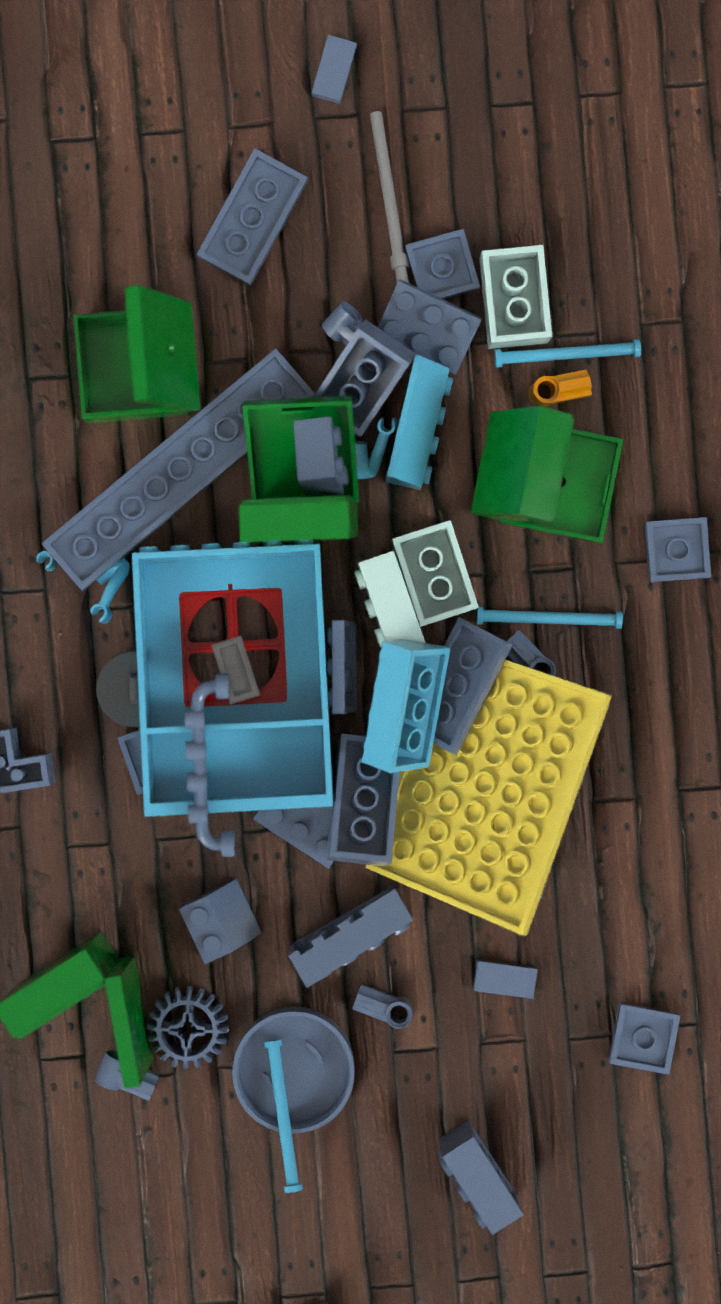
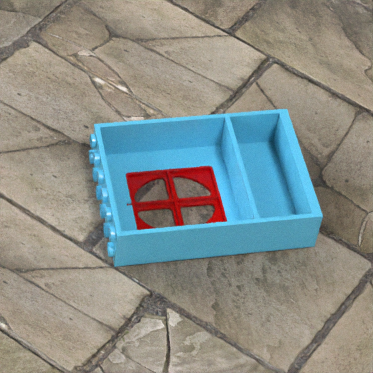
M295 540V545L283 546L282 541H264V547H252L251 542L233 543V548L222 549L220 544L213 543L202 544V550H191L189 545L171 546V551L161 552V550H158V547H140V553H132L144 817L188 814V805L195 804V792H188L187 773H194L193 760H187L186 741H193L192 728L186 729L185 710L192 709L193 693L201 683L191 669L189 657L196 653H214L211 645L219 642L192 643L188 640V632L198 611L207 602L218 597H222L226 601L228 633L226 640L239 636L237 600L239 597H251L268 610L276 623L278 636L274 639L243 640L246 651L276 650L279 653V661L269 682L259 690V696L233 704L229 703L228 698L216 699V695L213 693L208 694L204 699L208 812L221 813L333 807L320 544H313V540Z

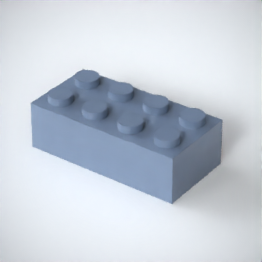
M341 734L337 743L333 807H331L326 860L388 866L392 863L400 772L388 773L362 763L363 746L366 736Z

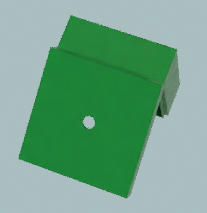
M136 285L125 287L126 311L73 315L82 419L87 424L187 416L189 412L201 410L191 302Z
M352 396L244 401L243 415L252 500H242L243 505H239L240 542L358 537L357 503H359V483ZM331 417L335 427H340L342 445L337 446V456H342L343 464L347 467L348 484L343 485L344 495L307 498L298 482L293 421Z
M543 406L490 412L470 514L498 520L499 524L601 544L604 539L623 439L572 429L574 423L572 414ZM562 478L565 479V485L563 487H561Z
M102 931L17 984L0 1000V1019L13 1038L17 1036L20 1040L106 985L124 1089L140 1086L153 1061L151 1042L148 1041L149 1031L147 1029L135 956L119 959Z

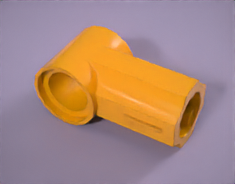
M581 370L556 376L540 377L530 386L528 391L529 399L535 406L546 407L553 403L589 397L592 395L590 375L587 370ZM539 385H546L550 388L551 396L549 399H544L538 394Z

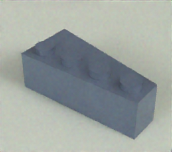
M392 885L292 943L289 947L288 956L308 988L330 975L339 967L353 962L358 958V955L367 949L371 951L384 943L383 939L394 933L396 936L410 928L409 923L413 921V918L396 887Z

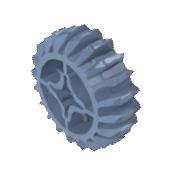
M189 985L186 994L183 995L182 989L176 987L175 998L167 991L163 995L165 1002L162 1000L155 1002V1007L159 1011L151 1010L149 1013V1017L155 1021L148 1022L147 1029L156 1032L148 1036V1041H158L153 1047V1051L156 1053L163 1049L164 1053L161 1056V1060L166 1061L171 1056L173 1058L171 1066L176 1067L178 1061L181 1060L183 1061L184 1069L189 1068L190 1061L194 1062L196 1068H200L201 1057L207 1063L212 1062L213 1058L210 1052L219 1055L221 1048L218 1044L225 1045L227 1042V1038L222 1034L229 1032V1025L221 1023L228 1019V1014H218L223 1008L222 1002L214 1006L211 1004L215 999L213 993L207 999L203 998L204 988H200L197 995L193 994V986ZM184 1005L182 1017L172 1019L171 1022L164 1021L166 1014L170 1010ZM194 1006L202 1009L209 1016L211 1023H207V1020L199 1019L195 1014ZM189 1014V1022L192 1023L191 1027H195L192 1029L187 1040V1032L184 1031L185 1028L182 1029L181 1027L184 1026ZM165 1031H168L169 1035H176L181 1040V1048L174 1045L168 1039ZM205 1033H213L206 1044L192 1049L195 1037L204 1036Z

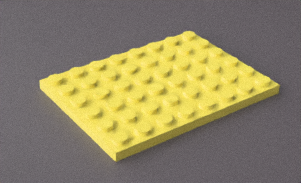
M505 660L458 754H452L433 743L429 767L399 773L392 863L388 866L367 864L366 868L515 933L527 936L612 696Z

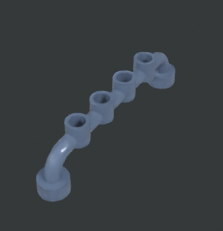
M219 673L215 674V680L204 682L196 688L192 696V709L185 710L186 729L192 728L193 741H186L187 760H193L194 773H187L188 792H195V804L188 805L189 823H196L198 839L205 847L221 851L222 857H235L234 831L221 832V838H215L211 836L208 828L204 699L210 693H216V699L229 698V674Z

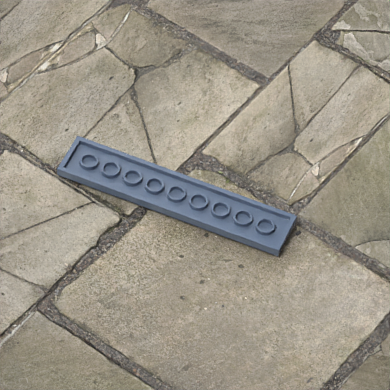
M275 348L41 544L83 592L247 454L243 415L244 401L313 398L315 393Z

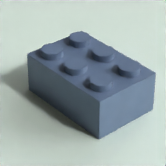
M365 319L357 328L314 397L352 396L355 434L361 437L416 354Z
M469 1120L439 1139L441 1149L438 1151L441 1158L439 1162L449 1177L455 1176L456 1188L465 1203L471 1201V1206L474 1209L473 1215L482 1229L487 1226L491 1234L494 1235L524 1215L518 1195Z

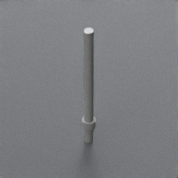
M381 111L370 113L392 249V256H390L391 268L395 270L397 283L399 279L409 283L407 268L410 266L408 255L404 253L383 117Z

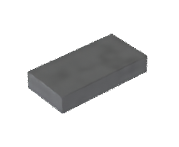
M238 636L211 645L220 673L229 674V703L233 704L259 696L260 693L242 637Z

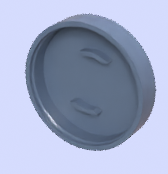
M297 1006L272 1010L255 1020L245 1031L238 1043L232 1069L236 1095L245 1111L255 1121L271 1130L279 1132L268 1048H264V1042L282 1039L283 1046H280L292 1134L318 1129L335 1118L350 1097L355 1074L351 1045L342 1029L331 1018L319 1011Z

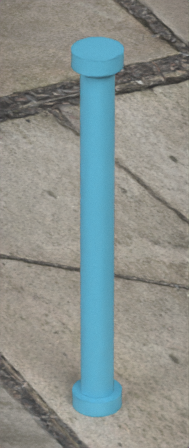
M633 339L631 343L508 352L495 349L494 361L495 367L499 368L502 367V364L620 355H633L635 358L641 356L640 339Z
M479 607L476 609V625H483V622L599 625L614 626L615 629H622L623 613L622 611H615V614L484 610L483 607Z
M281 1039L264 1042V1048H268L287 1184L284 1186V1192L292 1193L303 1190L302 1183H299L280 1052V1046H283Z

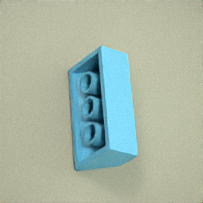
M415 355L385 480L387 483L421 490L423 483L429 484L432 466L427 465L429 454H436L439 437L434 436L436 424H443L446 407H442L441 403L443 395L449 396L453 378L448 377L450 368L419 355Z
M407 640L383 641L379 654L377 678L374 683V695L369 713L367 735L363 746L362 763L388 773L429 767L451 648Z

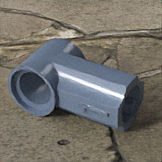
M343 301L322 323V327L329 337L336 342H343L347 346L357 328L362 324V317L351 304Z
M520 630L507 641L512 644L507 656L514 663L531 669L536 664L543 663L549 668V675L555 676L556 668L553 662L546 658Z
M362 983L352 1008L355 1011L387 1022L390 1026L397 1029L408 1026L413 1015L412 1003L406 997L394 996ZM398 1005L403 1006L408 1014L403 1019H397L391 1014V1009Z
M107 1050L102 1058L94 1081L106 1089L114 1091L121 1089L149 1101L160 1074L148 1070L140 1086L124 1089L118 1052Z

